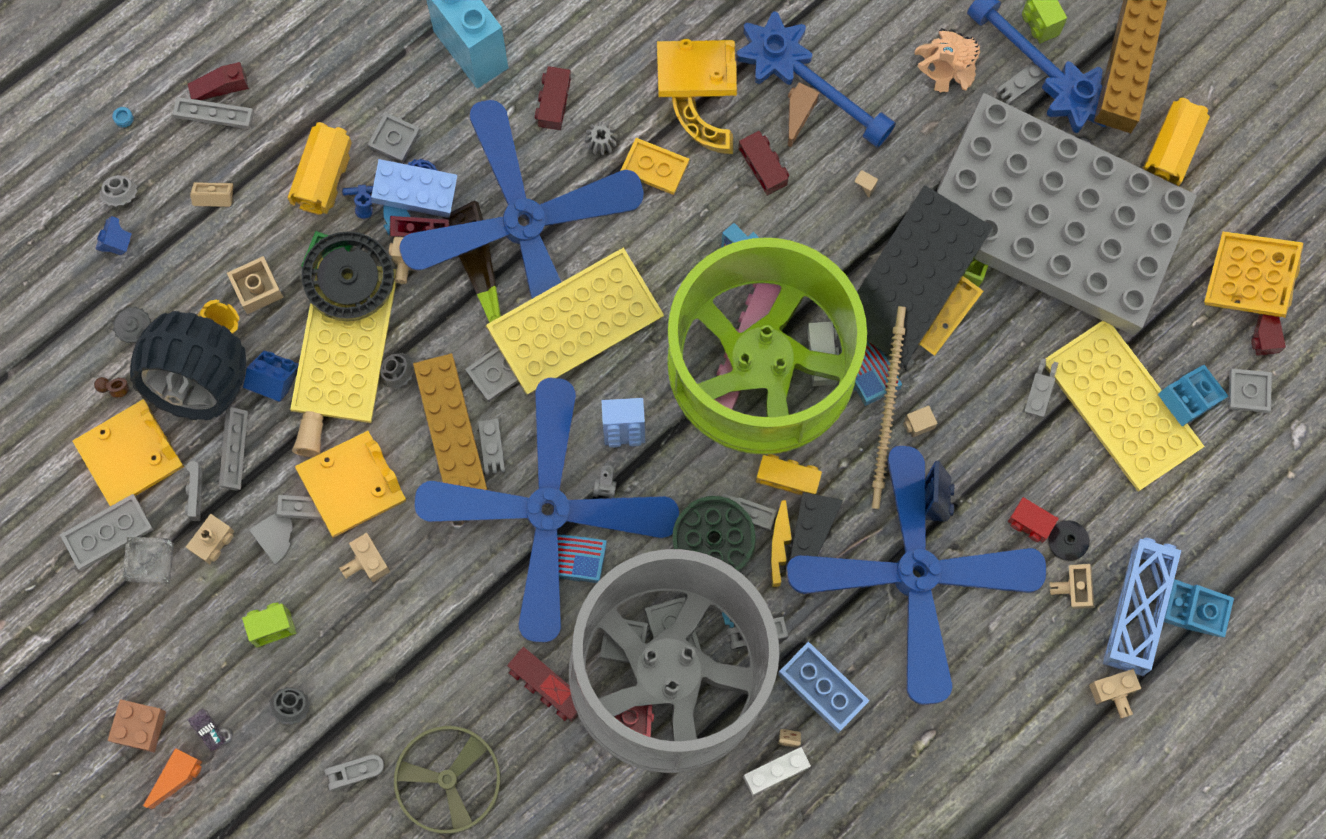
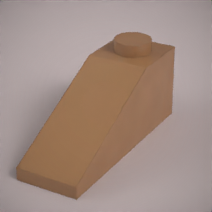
M800 82L796 88L792 87L788 94V98H790L788 114L789 147H792L815 107L820 93Z

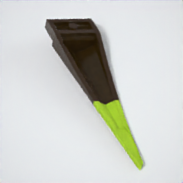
M475 200L452 211L449 218L442 217L449 220V226L483 220L479 202ZM489 244L459 255L458 257L477 293L489 323L501 317Z

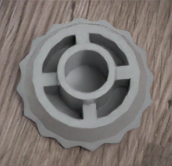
M112 176L104 181L99 192L100 199H102L103 203H107L108 206H124L126 203H130L131 199L135 198V194L138 192L136 189L137 185L125 176Z

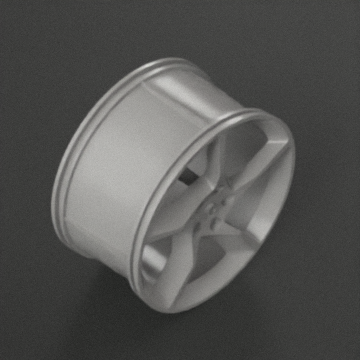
M665 549L640 554L624 561L597 582L585 599L576 620L569 663V686L579 719L591 737L604 750L622 762L639 769L660 773H678L702 768L717 761L733 750L744 739L772 691L779 663V641L773 616L759 591L743 574L729 564L710 555L683 549ZM655 591L686 593L688 598L675 623L647 644L641 642L637 634L617 612L619 605L645 593ZM710 605H715L724 612L739 630L749 653V667L717 663L687 642ZM601 628L624 650L636 676L637 684L598 699L588 680L585 665L590 642L596 630ZM701 681L718 688L748 695L740 716L733 724L713 735L697 739L693 712ZM672 703L671 725L673 741L659 740L640 734L622 724L614 716L635 706Z

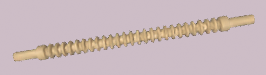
M898 306L896 326L893 327L892 331L894 342L891 343L893 348H890L892 354L889 355L891 357V360H889L891 365L888 366L890 371H887L889 377L886 378L888 380V383H886L888 388L885 389L887 394L884 395L886 400L883 401L885 403V406H883L885 410L882 412L884 417L881 418L883 423L880 424L882 429L879 430L882 433L879 435L881 440L878 441L880 446L877 447L879 452L876 453L878 454V458H876L878 463L875 464L877 469L874 470L876 475L873 476L875 480L872 482V487L874 488L872 508L880 509L882 489L885 488V482L883 481V479H886L884 473H887L885 471V467H887L885 463L887 462L886 456H888L887 450H890L888 447L890 442L888 440L891 438L889 433H892L890 427H893L891 421L894 420L891 417L894 415L892 410L895 409L893 404H896L894 398L897 397L895 396V392H897L895 387L898 386L896 381H899L897 375L900 374L898 372V369H900L898 364L901 363L899 358L902 357L900 352L903 351L901 349V346H903L901 341L904 340L902 335H905L906 330L903 328L906 307Z

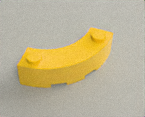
M672 97L676 116L692 139L711 151L733 154L732 132L729 129H719L704 122L697 112L695 97Z

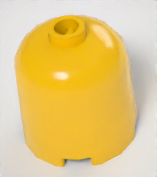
M210 300L204 304L197 314L198 316L212 319L221 326H225L232 334L238 329V321L240 319L237 311L230 304L225 305L219 303V300Z

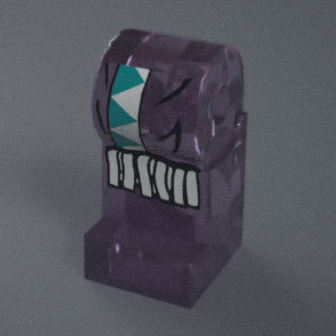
M202 709L187 720L210 751L213 752L226 742L225 737L207 710Z

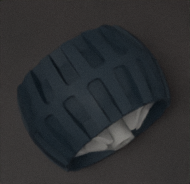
M172 311L168 314L163 313L146 327L135 345L130 363V380L134 390L144 400L149 401L162 411L164 410L177 417L189 418V420H211L213 417L217 418L231 405L241 389L246 370L245 347L241 345V340L234 336L228 328L219 325L212 319L190 312Z

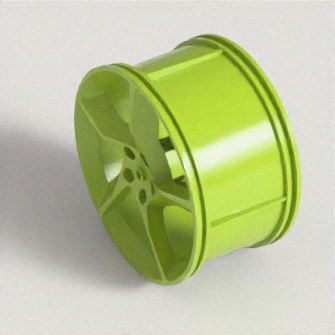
M752 238L726 245L714 251L688 273L671 305L668 322L669 347L667 365L673 395L680 409L694 427L714 442L739 452L762 455L777 454L800 448L814 441L831 428L845 410L851 398L856 376L865 355L867 344L866 317L860 297L846 274L829 258L817 250L790 240ZM755 283L780 285L781 291L770 312L742 333L736 331L731 322L713 303L715 297L738 286ZM805 296L813 300L833 323L842 347L840 355L810 351L782 332ZM695 319H699L720 339L733 368L730 373L719 375L698 384L689 373L683 360L685 339ZM794 368L809 375L840 381L833 392L822 401L804 411L789 415L786 398ZM766 388L767 417H757L734 411L714 399L732 391Z

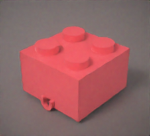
M652 705L635 706L614 716L630 729L651 737V722L654 721Z

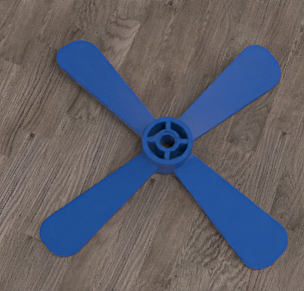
M494 100L481 101L474 104L471 108L470 121L508 204L503 216L411 233L402 239L399 250L406 266L420 271L507 237L510 241L520 244L530 296L533 299L561 283L559 275L540 237L544 226L633 211L639 207L643 200L644 193L641 180L635 172L622 170L539 205L537 202L526 198L506 109L502 104ZM519 218H524V219H526L527 222H528V225H526V226L520 225L519 222H518V219H519Z
M546 378L542 380L535 391L539 489L529 498L437 481H427L421 484L415 495V511L421 519L428 522L527 518L529 523L536 528L519 618L520 633L527 640L534 642H549L557 637L561 629L557 529L567 521L665 538L673 534V528L679 516L677 503L666 496L568 500L565 494L559 490L576 398L575 389L572 384L567 380L559 378ZM544 504H550L553 507L551 515L543 514L542 506Z
M896 446L889 452L887 462L905 548V554L897 563L800 555L788 562L786 573L789 585L795 591L803 594L894 583L901 593L908 596L907 694L917 704H937L947 699L951 694L952 681L931 590L937 584L1031 593L1037 591L1045 582L1046 562L1044 556L1033 548L938 560L931 552L926 550L924 458L913 447ZM913 570L918 571L920 573V577H916L913 574Z

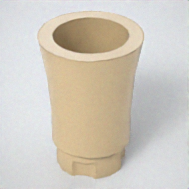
M312 411L303 413L297 439L292 449L293 453L310 458L321 454L322 414Z

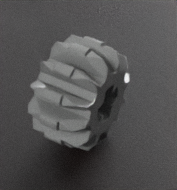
M600 121L598 126L591 124V130H586L587 136L584 138L585 143H588L587 148L589 150L593 149L594 154L601 151V155H604L605 150L611 153V147H616L617 143L615 140L618 139L617 134L614 133L615 128H609L608 123L602 126Z

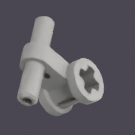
M607 461L602 466L600 479L596 478L593 497H598V495L610 498L615 497L617 482L613 481L614 463L612 461Z

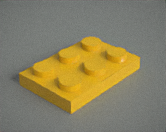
M635 138L620 171L631 170L639 176L642 183L675 195L690 159Z

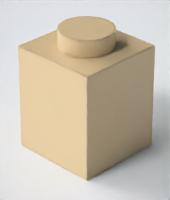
M926 406L907 414L904 427L907 433H911L912 437H916L935 429L938 423L930 406Z

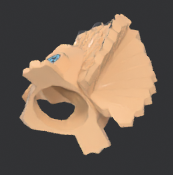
M941 28L939 30L941 39H934L932 43L916 48L914 54L921 55L925 59L918 63V68L936 81L935 91L940 93L948 92L949 83L952 78L961 84L962 90L966 91L975 80V62L979 58L980 46L975 41V38L973 39V36L971 38L968 36L963 38L961 33L956 34V31L953 29L947 31ZM930 63H933V64H934V66H935V70H934V71H931V70L928 68V66H929Z

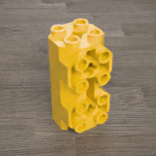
M1179 98L1178 101H1173L1161 124L1143 169L1180 186L1210 118L1207 114L1209 111L1207 107L1198 106L1186 98Z
M321 122L312 127L287 197L290 204L295 206V203L300 204L299 209L313 214H328L329 209L334 206L338 195L336 188L340 176L346 171L350 159L348 153L352 142L350 137L346 135V130L340 127L334 129Z

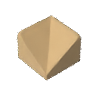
M861 170L855 179V183L862 186L866 195L870 198L877 186L878 179Z

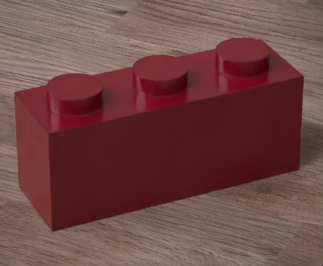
M548 66L547 72L543 73L542 84H544L543 91H539L538 102H541L540 108H536L535 120L538 121V127L555 130L562 129L571 82L570 69Z
M757 131L740 140L738 149L768 196L787 186L789 173L785 167H781L777 153L775 151L772 152L770 149L768 138L765 135L762 136L760 131Z

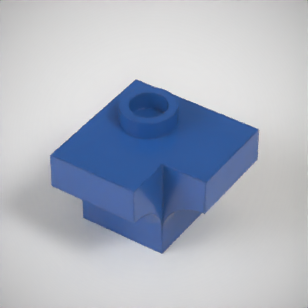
M111 216L106 220L104 229H101L95 249L101 252H112L122 255L127 252L132 233L124 231L119 225V219Z

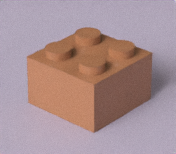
M120 699L108 741L155 753L166 711Z

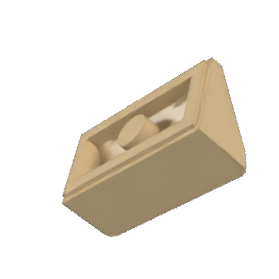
M194 182L190 194L192 205L230 207L232 204L233 183Z

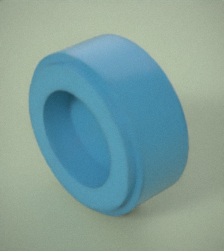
M126 107L117 108L112 115L115 124L119 127H128L132 124L134 118L132 112Z

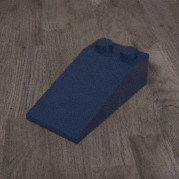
M940 461L934 462L925 478V520L947 522L954 513V504H951V496H954L955 485L951 484V476Z

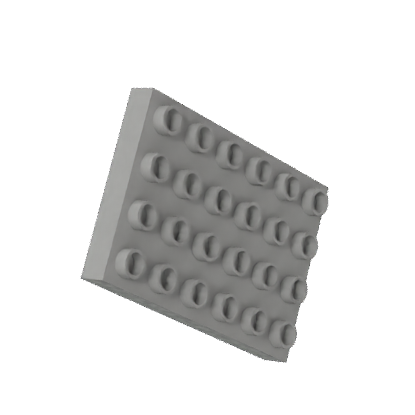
M985 93L982 94L977 102L937 189V193L994 227L974 259L1133 336L1144 326L1197 197L1196 194Z

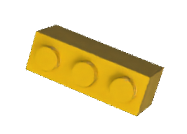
M768 454L762 457L756 483L802 495L803 492L816 494L822 471H819L817 467L812 465L805 467L799 465L797 461L780 460L776 455Z

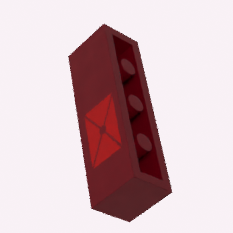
M523 646L507 665L508 669H510L508 674L517 681L519 679L526 683L524 687L530 693L534 694L537 692L542 697L540 701L548 708L552 705L557 709L556 714L563 721L568 719L572 722L578 714L572 701L570 686Z

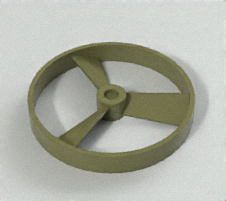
M456 726L435 727L416 736L402 751L394 773V790L403 812L416 825L438 834L460 833L478 825L493 809L501 787L500 767L493 750L474 732ZM459 731L471 735L449 770L437 773L404 762L411 748L421 739L433 733ZM489 750L496 767V790L488 808L479 818L472 822L456 789L457 777ZM399 781L438 783L440 787L445 789L453 829L438 830L418 822L403 804L399 791Z

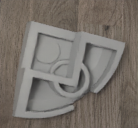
M277 512L250 529L252 535L275 565L287 554L291 546L289 543L290 534L293 533L291 518L277 517Z

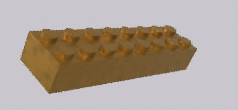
M1123 0L1094 122L1130 134L1138 124L1167 0Z
M453 354L413 363L443 483L488 490Z

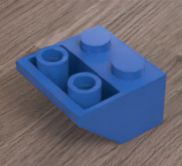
M263 351L247 367L243 388L280 402L288 394L297 375L299 364L291 359L277 356L272 352Z

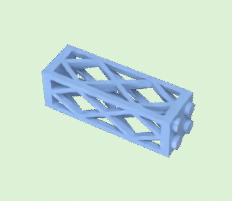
M1143 538L1132 547L1103 660L1104 665L1124 671L1134 669L1135 674L1141 676L1152 670L1181 550L1176 549V546L1171 544L1161 545L1151 538ZM1141 559L1147 560L1139 567ZM1155 563H1158L1163 575L1162 582ZM1150 565L1158 590L1147 599L1139 574ZM1135 582H1136V586H1137V589H1138V592H1139V595H1140V598H1141V601H1142V605H1139V602H1138V599H1137V596H1136V593H1135V590H1134V583H1135ZM1158 596L1152 617L1149 604ZM1130 599H1132L1135 611L1126 618ZM1143 609L1150 626L1149 633L1141 612ZM1137 615L1145 641L1133 651L1126 625ZM1121 634L1123 635L1128 650V654L1125 653L1121 640ZM1144 649L1143 657H1136Z

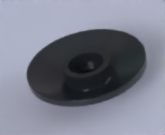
M1066 520L1057 523L1048 537L1049 547L1053 554L1065 561H1074L1081 558L1089 548L1090 540L1086 529L1075 521ZM1067 536H1072L1074 541L1069 542Z

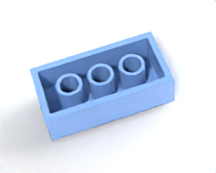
M378 159L371 203L449 218L457 175Z
M643 398L601 400L605 445L616 448L620 447L621 444L640 446L641 443H645Z
M809 642L778 673L838 734L869 702Z

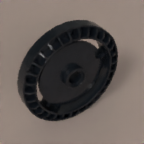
M338 232L321 239L308 252L302 267V284L309 302L321 314L338 321H356L376 313L385 304L392 292L394 271L387 251L375 239L358 232ZM340 246H357L356 249L352 252L346 251L345 247L331 251L323 258L319 265V268L315 269L319 260L330 250ZM374 255L382 266L383 278L379 290L370 298L378 282L377 266L371 257ZM347 273L353 274V277L350 279L343 278ZM313 275H317L318 280H313ZM314 287H320L323 294L335 303L343 305L355 304L356 307L346 308L332 305L321 298ZM366 299L367 302L361 305L360 302Z

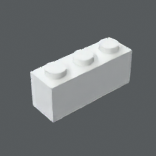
M808 323L809 350L839 355V348L835 347L834 340H837V331L833 328V323ZM812 375L813 386L837 384L835 380Z
M802 747L745 774L743 778L751 795L754 796L809 769L811 765Z

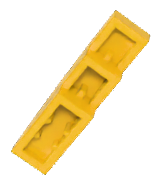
M786 500L781 501L771 543L770 569L772 587L781 585L779 566L786 565L787 562L784 545L791 544L792 541Z

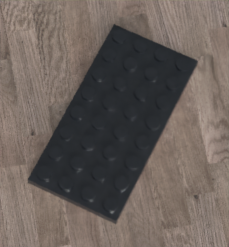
M924 185L857 291L866 317L867 341L888 355L892 354L890 348H893L891 343L894 342L892 331L893 327L896 326L898 306L906 307L903 327L906 330L905 335H902L904 340L901 341L903 344L901 349L903 351L900 352L902 357L899 358V361L907 365L994 227Z

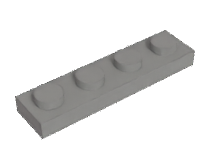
M176 97L172 115L174 118L250 129L254 111L253 108Z
M234 407L226 409L219 487L237 491L241 490L248 411Z

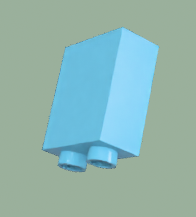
M426 0L434 33L477 89L509 69L502 27L482 0Z

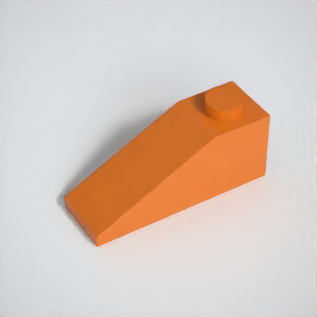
M175 748L143 806L149 809L155 808L192 781L193 777L196 778L201 771L202 766L200 765L202 761Z

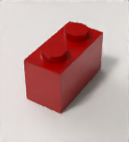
M1023 497L1007 522L1011 524L1013 529L1029 534L1028 537L1031 540L1043 543L1048 538L1059 518Z

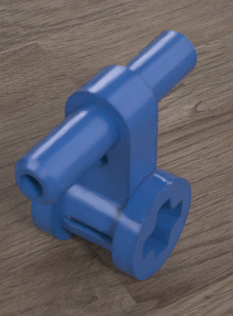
M365 184L358 185V187L343 188V196L356 195L354 198L356 216L361 219L371 217L373 208L371 206L370 194H372L373 186H366Z

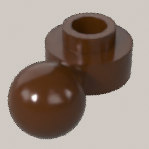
M100 377L94 382V388L97 392L105 393L109 391L112 397H123L129 391V385L124 378H116L109 381L105 377Z

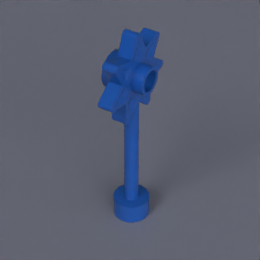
M975 0L972 3L967 14L978 25L982 26L988 21L992 23L1050 77L1046 78L1042 89L1055 99L1047 111L1049 117L1067 116L1074 133H1079L1087 120L1106 127V125L1094 122L1102 89V68L1096 67L1083 74L1072 62L1068 61L1061 71L997 12L1001 6L999 0Z
M776 11L772 12L765 27L751 23L744 24L743 33L749 44L737 51L736 59L739 62L756 65L755 83L761 84L772 74H775L784 83L791 85L794 72L865 126L867 129L863 134V138L876 148L887 139L894 129L896 122L882 112L873 118L804 65L809 64L812 60V53L799 44L805 35L806 26L804 24L785 28Z

